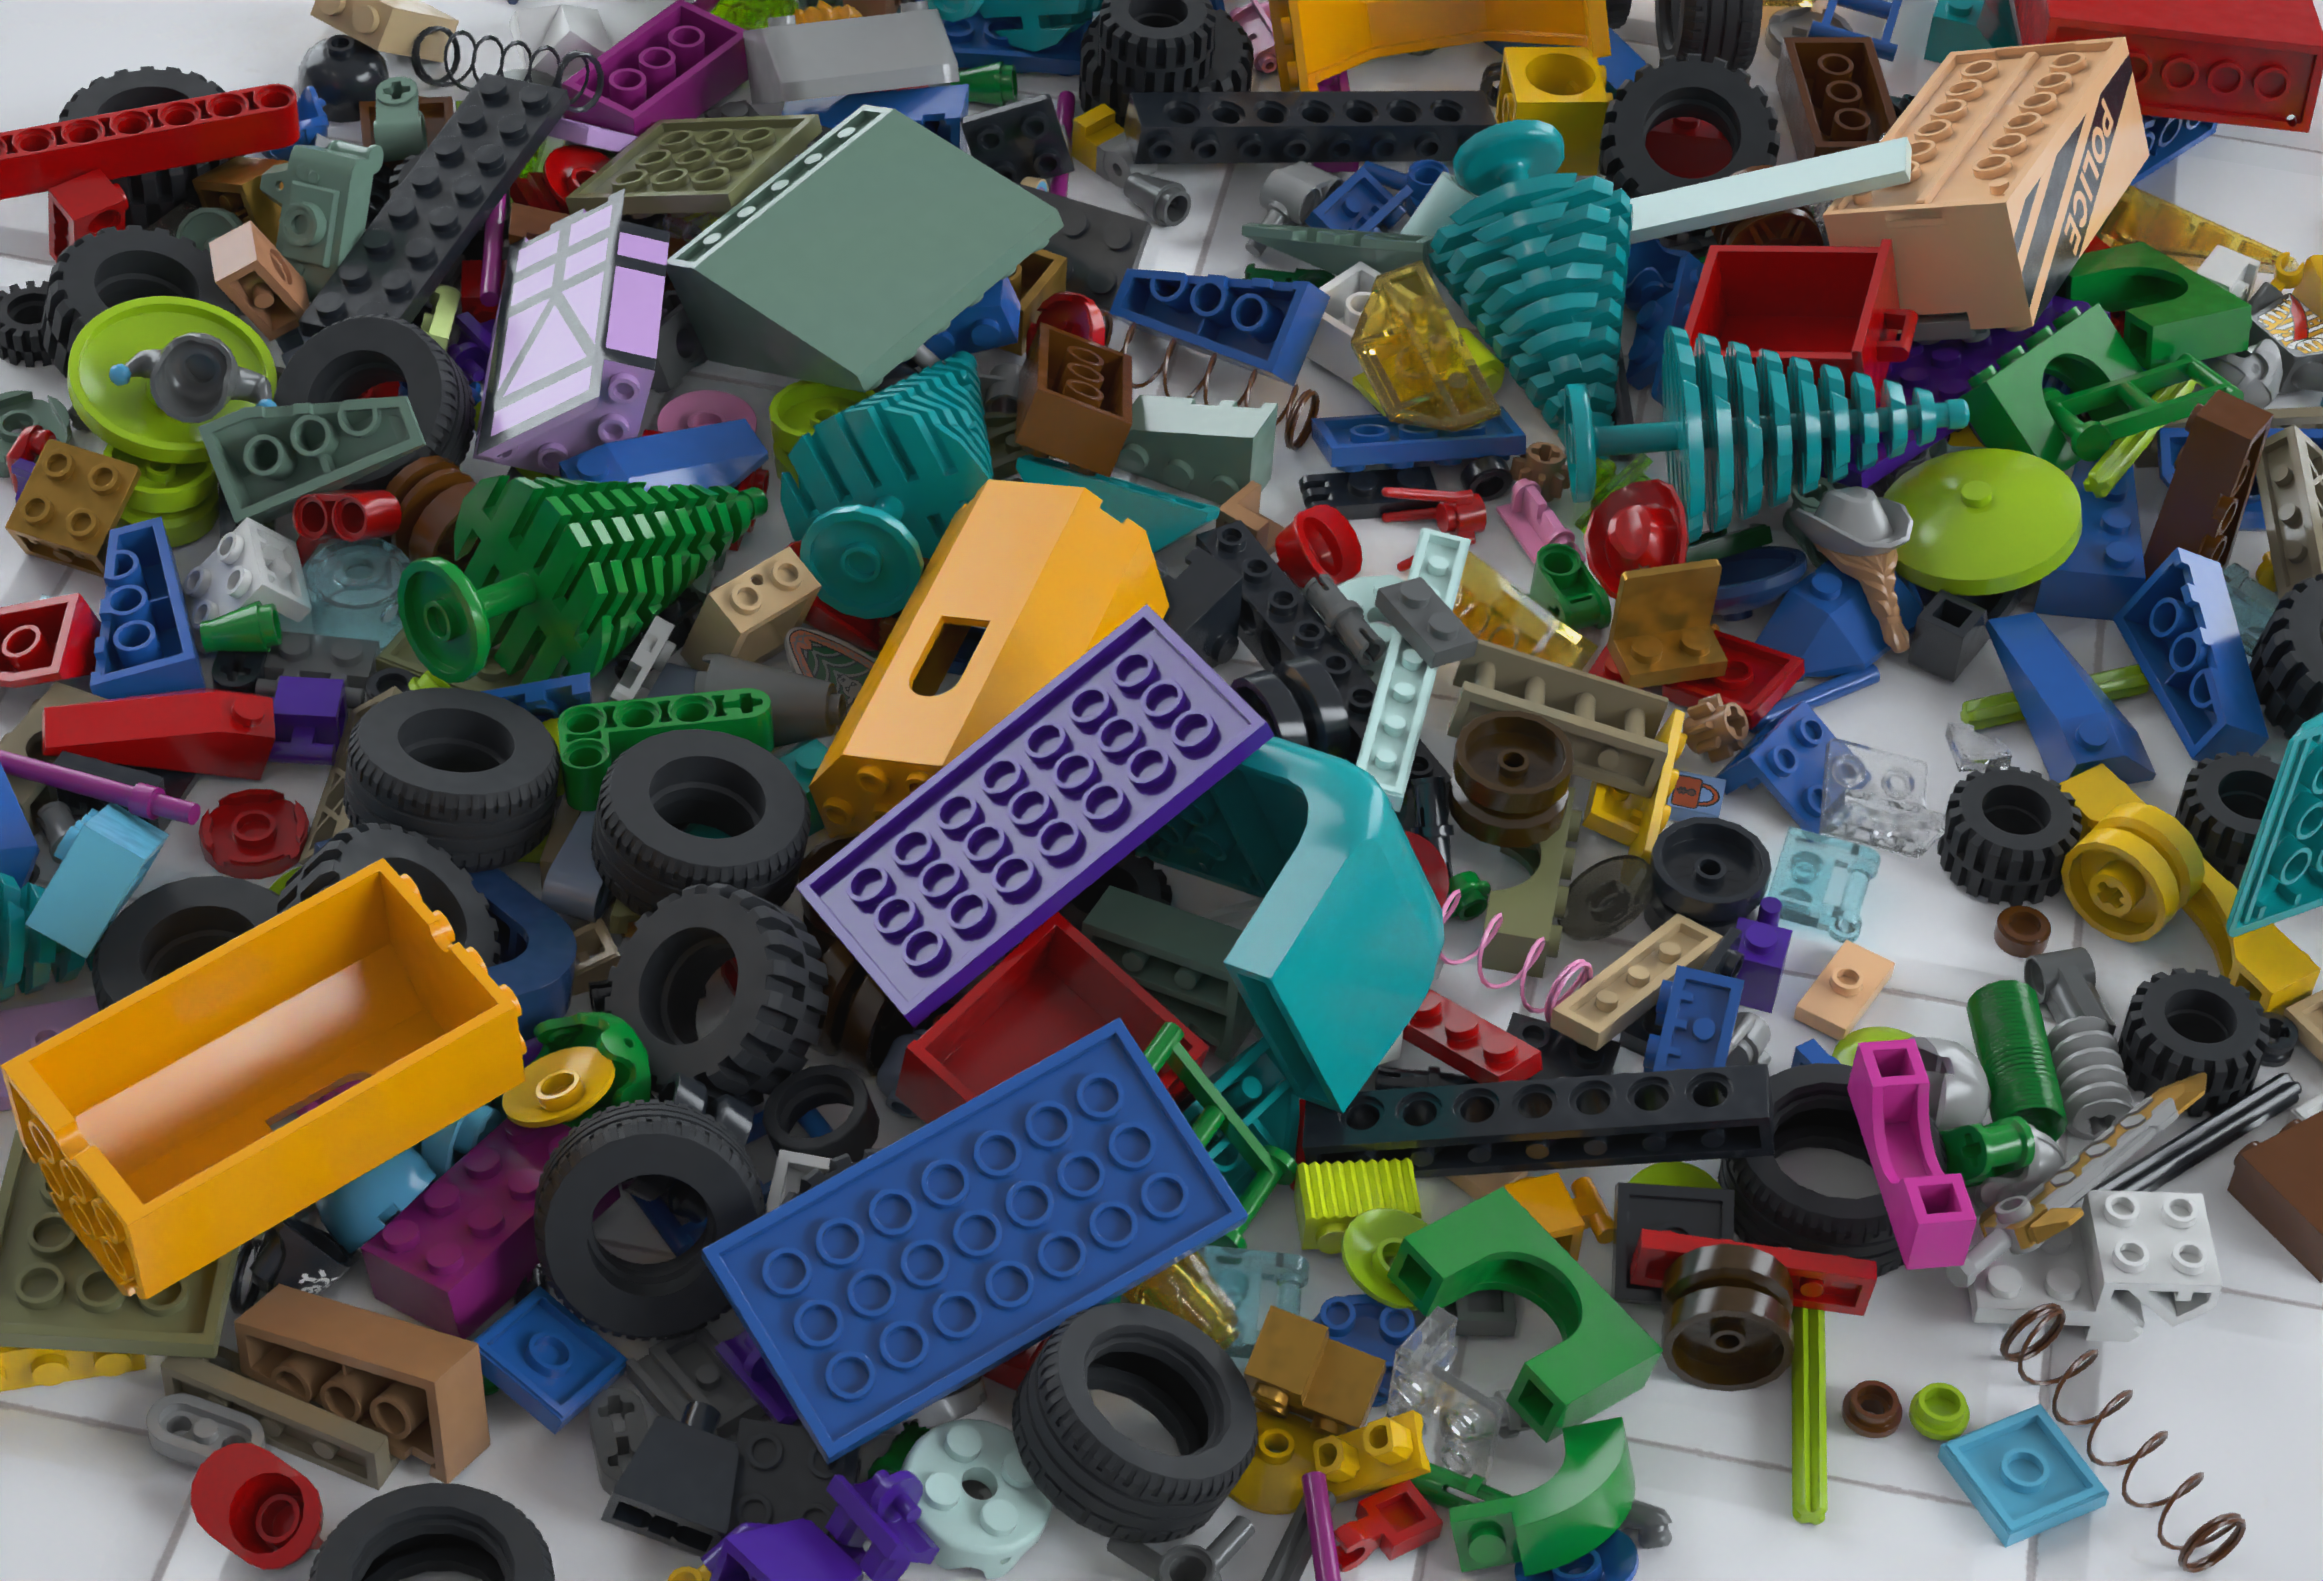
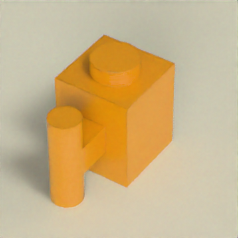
M1558 1172L1539 1177H1524L1514 1183L1504 1185V1188L1576 1261L1579 1258L1584 1229L1591 1228L1600 1244H1607L1613 1241L1614 1221L1590 1177H1580L1571 1184L1570 1188L1575 1197L1573 1199Z

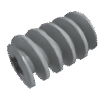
M2079 1016L2067 1019L2056 1025L2047 1036L2068 1120L2066 1129L2074 1136L2093 1141L2134 1108L2131 1105L2132 1097L2130 1090L2127 1088V1078L2122 1070L2124 1066L2121 1055L2118 1054L2117 1040L2108 1033L2109 1026L2106 1020L2095 1016Z

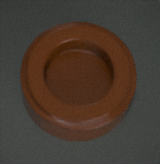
M2011 906L1999 914L1994 930V940L2004 952L2012 956L2027 958L2032 955H2038L2043 953L2047 947L2051 934V924L2043 913L2032 907Z

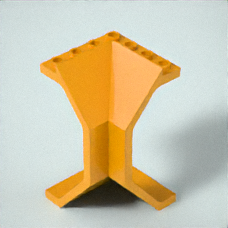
M1268 0L1281 92L1297 90L1299 92L1319 91L1317 85L1319 82L1375 58L1483 41L1581 46L1588 48L1593 58L1611 56L1606 0Z

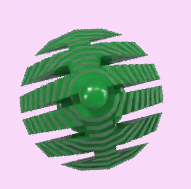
M508 475L481 479L463 498L454 530L455 561L471 551L478 537L481 539L465 572L463 573L457 565L441 557H429L412 561L401 573L397 589L398 612L405 636L419 661L432 675L447 683H461L476 676L485 667L490 649L500 643L502 644L495 654L494 660L501 668L507 670L506 673L509 676L523 669L531 654L535 657L521 682L522 684L560 678L561 675L566 677L589 672L590 679H592L615 656L627 648L640 632L643 633L651 625L655 616L663 612L695 581V578L698 579L713 564V561L715 562L730 548L731 544H734L746 533L751 520L759 518L767 512L768 499L765 493L756 487L739 492L731 486L717 485L710 486L707 489L696 484H671L670 487L662 485L651 486L646 492L644 487L647 482H598L566 478L551 480L546 477H535L534 481H531L525 477H518L510 480L506 485L510 478Z

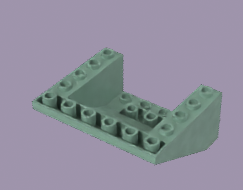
M863 104L668 258L666 271L709 361L865 393L878 387L883 382V377L897 365L914 357L917 349L933 335L945 331L950 326L951 320L964 309L980 302L988 289L999 280L1012 275L1017 269L1016 266L1030 254L1043 249L1049 243V239L1064 227V224L1056 208L898 110Z

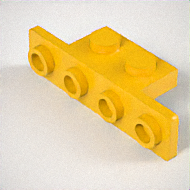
M1676 708L1654 739L1668 744V755L1651 798L1595 781L1591 783L1582 826L1629 846L1622 882L1629 886L1634 885L1643 870L1649 872L1648 868L1652 849L1658 835L1665 828L1671 813V806L1665 803L1679 777V770L1673 768L1674 763L1680 757L1687 741V734L1681 732L1685 712Z

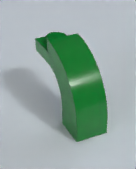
M1617 1417L1563 1427L1565 1444L1564 1462L1559 1471L1543 1485L1512 1497L1449 1508L1450 1524L1461 1572L1522 1562L1524 1575L1530 1576L1568 1564L1605 1542L1626 1519L1635 1496V1478L1623 1418Z

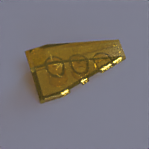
M2131 185L2128 186L2115 205L2101 232L2102 236L2111 244V248L2142 241L2186 266L2200 267L2217 244L2260 261L2258 273L2274 274L2276 259L2282 254L2280 251ZM2290 256L2289 262L2283 270L2293 272L2298 269L2299 264L2295 258Z
M1468 551L1453 613L1478 639L1582 671L1599 646L1472 551Z

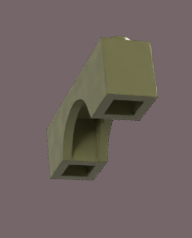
M1568 787L1567 809L1561 827L1546 841L1528 847H1500L1499 852L1519 862L1529 872L1531 877L1517 886L1490 891L1483 934L1494 915L1502 913L1503 921L1494 938L1484 948L1482 968L1518 974L1523 969L1532 945L1541 937L1545 939V946L1536 962L1527 971L1526 976L1543 978L1546 956L1558 957L1563 926L1552 924L1553 917L1564 919L1569 887L1561 886L1559 882L1560 879L1571 881L1576 849L1566 847V842L1577 843L1583 812L1572 809L1576 788ZM1497 921L1495 922L1494 926L1492 927L1490 933L1492 932L1493 928L1495 927Z

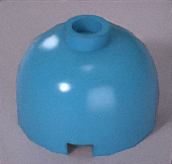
M410 1147L318 1200L316 1205L321 1222L332 1238L350 1254L385 1227L384 1223L397 1211L402 1212L435 1178L436 1173L431 1169L429 1163Z

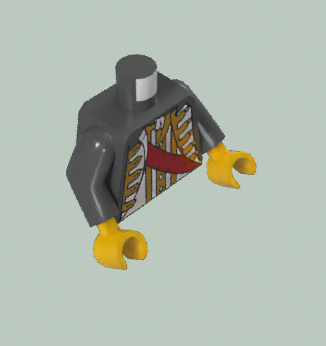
M2284 252L2276 259L2274 279L2271 283L2264 282L2248 301L2252 305L2251 314L2253 320L2249 334L2248 350L2237 352L2235 355L2246 358L2252 353L2259 341L2271 339L2279 348L2282 360L2283 376L2279 386V393L2285 394L2300 390L2323 392V320L2291 293L2285 295L2281 293L2283 289L2297 287L2302 281L2304 262L2293 272L2283 270L2290 258V253Z

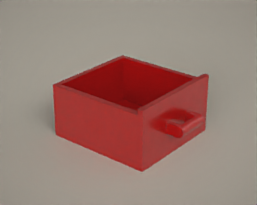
M1882 239L1880 247L1710 245L1684 329L1690 338L1693 356L1695 341L1699 333L1714 336L1718 339L1724 362L1726 347H1728L1729 341L1746 344L1752 355V364L1754 365L1755 372L1760 349L1774 351L1779 354L1785 378H1787L1789 359L1792 356L1806 359L1812 367L1816 388L1822 364L1838 367L1844 379L1845 398H1847V401L1851 399L1850 377L1852 373L1858 372L1869 375L1875 389L1876 408H1878L1881 399V386L1884 379H1886L1890 362H1904L1908 359L1919 317L1911 309H1900L1892 239ZM1898 330H1902L1900 340L1896 341Z
M1057 912L1022 941L917 1041L914 1039L906 1046L895 1096L928 1124L1119 1017L1142 1052L1146 1050L1165 1022L1175 1023L1183 1030L1184 1037L1180 1044L1200 1068H1202L1209 1046ZM1165 1062L1157 1075L1176 1105H1178L1191 1092L1167 1062Z

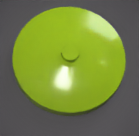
M152 296L115 305L103 311L85 325L76 337L70 351L67 386L72 405L84 424L95 435L114 448L150 461L177 464L197 463L210 460L198 427L244 407H255L256 404L242 400H230L212 419L200 423L181 422L168 416L157 406L151 394L150 378L132 377L128 384L117 386L109 378L110 368L117 364L124 365L140 351L163 349L175 337L190 332L207 333L220 339L231 349L238 366L255 371L268 378L271 384L272 401H274L277 386L275 363L261 337L248 324L232 313L218 306L195 299L174 296Z
M1968 449L1932 458L1900 476L1883 496V498L1903 504L1914 522L1909 541L1897 548L1898 561L1895 570L1900 576L1913 584L1935 592H1939L1942 589L1953 595L1979 596L2003 593L2027 586L2049 575L2061 566L2074 551L2082 532L2081 500L2071 479L2058 467L2042 458L2009 449Z

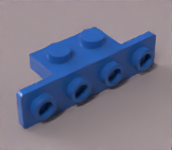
M1690 253L1680 258L1673 291L1656 301L1651 300L1640 309L1636 317L1637 328L1633 345L1628 353L1627 382L1638 391L1653 383L1651 396L1662 406V354H1664L1663 340L1665 329L1667 330L1669 325L1684 329L1704 266L1702 262Z

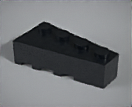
M1196 546L1185 557V563L1189 566L1176 579L1167 574L1162 580L1169 602V608L1163 620L1213 669L1219 664L1228 662L1236 653L1239 645L1238 629L1243 576Z

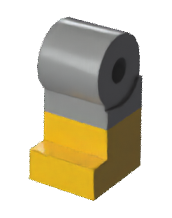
M1103 103L1073 119L1072 157L1105 180L1112 182L1120 188H1124V184L1131 174L1139 172L1144 175H1151L1157 170L1158 164H1134L1124 128L1115 122L1116 112Z

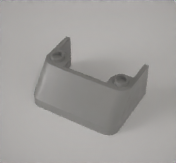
M928 1L900 3L901 13L796 24L795 15L767 18L768 28L743 31L752 105L959 82L958 62L938 9H928Z

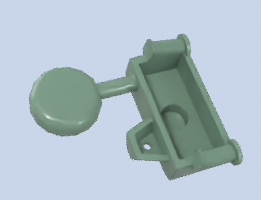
M342 140L331 141L328 148L314 145H295L291 151L288 163L274 165L262 174L260 190L270 200L282 207L276 249L305 279L310 303L313 302L365 232L373 174L380 170L384 159L383 149L379 145L373 144L367 148ZM281 182L284 185L282 190L279 187ZM199 208L185 217L179 225L175 237L180 239L182 236H185L195 241L196 248L199 250L207 249L210 252L209 242L244 223L236 214L223 208Z

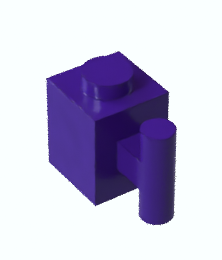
M280 676L275 697H271L273 698L275 741L268 762L334 766L336 752L348 720L344 679Z
M1765 897L1761 900L1756 921L1739 917L1736 928L1742 931L1738 952L1745 955L1742 968L1737 976V979L1745 980L1740 1005L1772 1013L1793 932V930L1778 927L1782 903L1775 897Z

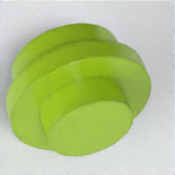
M1932 1383L1913 1396L1909 1406V1419L1914 1428L1922 1435L1934 1440L1947 1441L1955 1439L1965 1432L1970 1419V1411L1964 1395L1956 1387L1946 1383Z

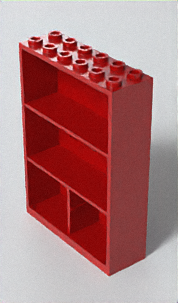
M2014 0L2022 46L2126 37L2141 115L2309 133L2323 74V29L2312 0ZM2289 115H2294V116H2295V117H2294L2293 119H2291V120H2288V119H2287V117H2288Z

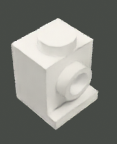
M2217 244L2196 273L2248 302L2252 295L2261 262Z

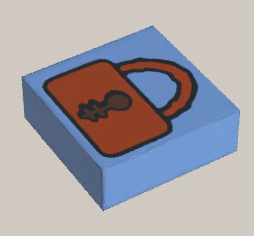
M1679 770L1677 783L1668 797L1667 805L1671 806L1669 819L1682 821L1693 817L1719 818L1727 780Z

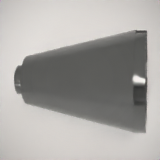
M721 653L705 654L702 661L710 664L708 671H697L694 693L755 688L768 694L772 708L774 748L832 736L836 726H841L846 717L845 696L843 693H837L835 684L829 681Z

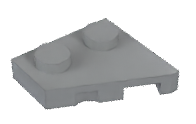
M657 615L655 616L623 676L610 695L608 702L647 698L651 689L643 686V683L652 668L662 672L672 655L676 644L668 639L675 625Z

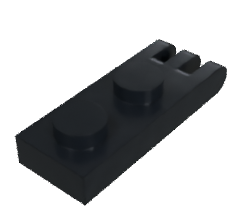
M1430 466L1311 474L1303 476L1298 482L1306 509L1316 505L1327 504L1337 509L1347 520L1381 518L1382 514L1389 512L1436 508L1440 503L1436 501L1384 497L1381 493L1384 487L1437 490Z

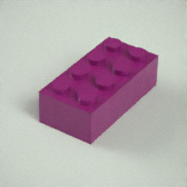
M677 0L596 58L604 72V87L600 99L587 112L574 113L566 110L563 118L638 137L658 120L697 118L749 79L743 31L746 30L691 3ZM592 62L589 63L590 74L586 89L581 97L570 106L575 108L583 107L594 96L597 88V72ZM586 67L562 83V89L567 90L569 100H572L581 91L585 83Z
M506 1118L361 1247L375 1299L436 1331L462 1339H467L516 1294L519 1285L526 1276L527 1282L533 1278V1269L540 1263L537 1256L534 1232V1201L540 1174L544 1173L543 1167L547 1160L550 1159L553 1149L559 1147L558 1142L564 1136L567 1137L572 1128L562 1123L547 1127L528 1128L516 1125ZM618 1184L610 1189L596 1205L593 1213V1222L621 1197Z

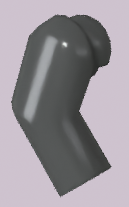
M1634 1499L1631 1510L1618 1529H1638V1541L1644 1549L1668 1546L1672 1541V1535L1668 1524L1672 1523V1520L1663 1508Z

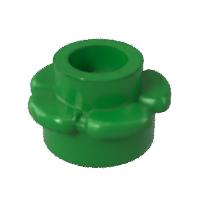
M1473 871L1462 872L1449 879L1448 897L1455 890L1460 889L1461 891L1460 901L1449 918L1458 916L1460 920L1468 921L1480 916L1488 906V894L1491 891L1489 882L1481 881ZM1454 897L1453 900L1451 901V903H1450V905H1449V907H1448L1446 913L1448 912V910H1449L1450 907L1452 906V904H1453V902H1454V900H1455V897Z

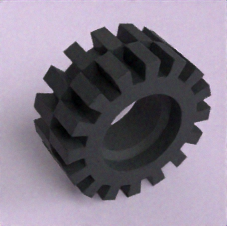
M26 281L27 288L20 289L18 284L9 286L10 294L3 290L0 291V358L2 360L9 357L10 364L18 366L21 360H25L26 367H35V361L41 360L43 367L52 365L51 358L43 344L44 336L41 333L49 282L43 281L41 287H35V281Z

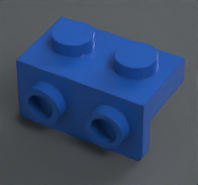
M1362 166L1317 206L1304 222L1309 227L1382 232L1379 228L1384 225L1390 230L1407 213L1408 209L1403 203L1413 193V190L1406 185L1393 196Z

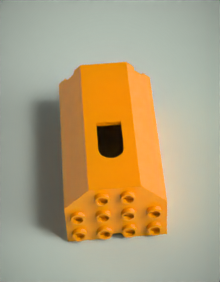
M988 479L977 491L975 497L954 514L809 785L810 792L829 838L864 832L1146 604L1163 619L1169 608V602L1146 530L1129 518L1120 523L1099 507L1103 500L1085 487ZM970 627H985L986 630L959 682L949 691L936 695Z
M384 858L0 1065L20 1141L32 1163L36 1164L39 1162L40 1169L52 1189L49 1195L58 1212L124 1296L130 1297L136 1293L139 1299L147 1300L526 1081L522 1055L526 1054L527 1048L519 1032L518 1017L522 1015V1009L514 992L506 984L498 986L488 975L483 959L473 947L465 949L459 942L454 945L452 944L455 941V934L445 915L439 910L432 912L422 901L420 891L411 877L407 874L399 876ZM363 1080L279 1129L273 1131L270 1128L271 1125L336 1088L351 1081Z

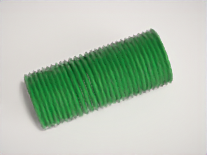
M1999 980L1988 983L1976 990L1969 998L1966 1010L1977 1057L1986 1074L1991 1090L1989 1111L1992 1122L2006 1117L2020 1116L2028 1124L2033 1125L2035 1129L2045 1133L2056 1142L2066 1132L2068 1120L2036 991L2028 984L2016 980Z

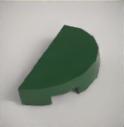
M1751 523L1748 528L1729 533L1727 528L1716 533H1711L1710 530L1704 531L1699 540L1688 545L1685 563L1721 559L1758 546L1773 543L1771 528L1766 524Z

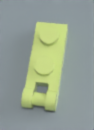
M439 284L429 298V303L433 305L431 314L425 312L421 329L447 351L461 294L454 287Z

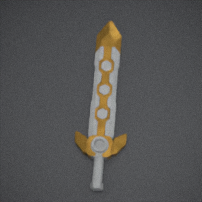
M2198 1073L2159 1088L2028 1195L2013 1196L1991 1205L1980 1214L1979 1225L1984 1239L1968 1251L1964 1265L1947 1267V1277L1956 1287L1967 1288L1976 1280V1276L2008 1249L2013 1254L2029 1253L2039 1248L2045 1240L2074 1224L2084 1215L2082 1208L2069 1207L2205 1095L2207 1074Z

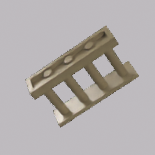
M1478 639L1475 655L1460 660L1453 679V685L1462 689L1448 725V736L1458 739L1461 729L1473 719L1494 711H1522L1541 716L1558 726L1572 743L1575 758L1573 775L1651 798L1668 755V744L1654 739L1669 703V698Z

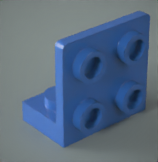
M1805 700L1800 701L1764 725L1715 777L1727 780L1724 791L1726 795L1744 784L1751 790L1763 783L1810 839L1819 836L1870 780L1868 774Z
M1677 965L1674 981L1662 980L1655 1011L1657 1013L1655 1025L1663 1026L1661 1036L1650 1033L1643 1062V1072L1725 1067L1745 980Z

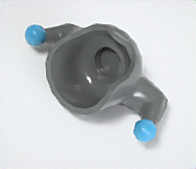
M190 332L175 337L163 349L140 351L124 365H113L109 372L111 382L117 386L128 384L132 377L150 378V390L157 406L168 416L181 422L200 423L212 419L230 400L248 401L256 404V406H277L272 401L271 384L268 378L260 373L238 366L231 349L220 339L207 333Z

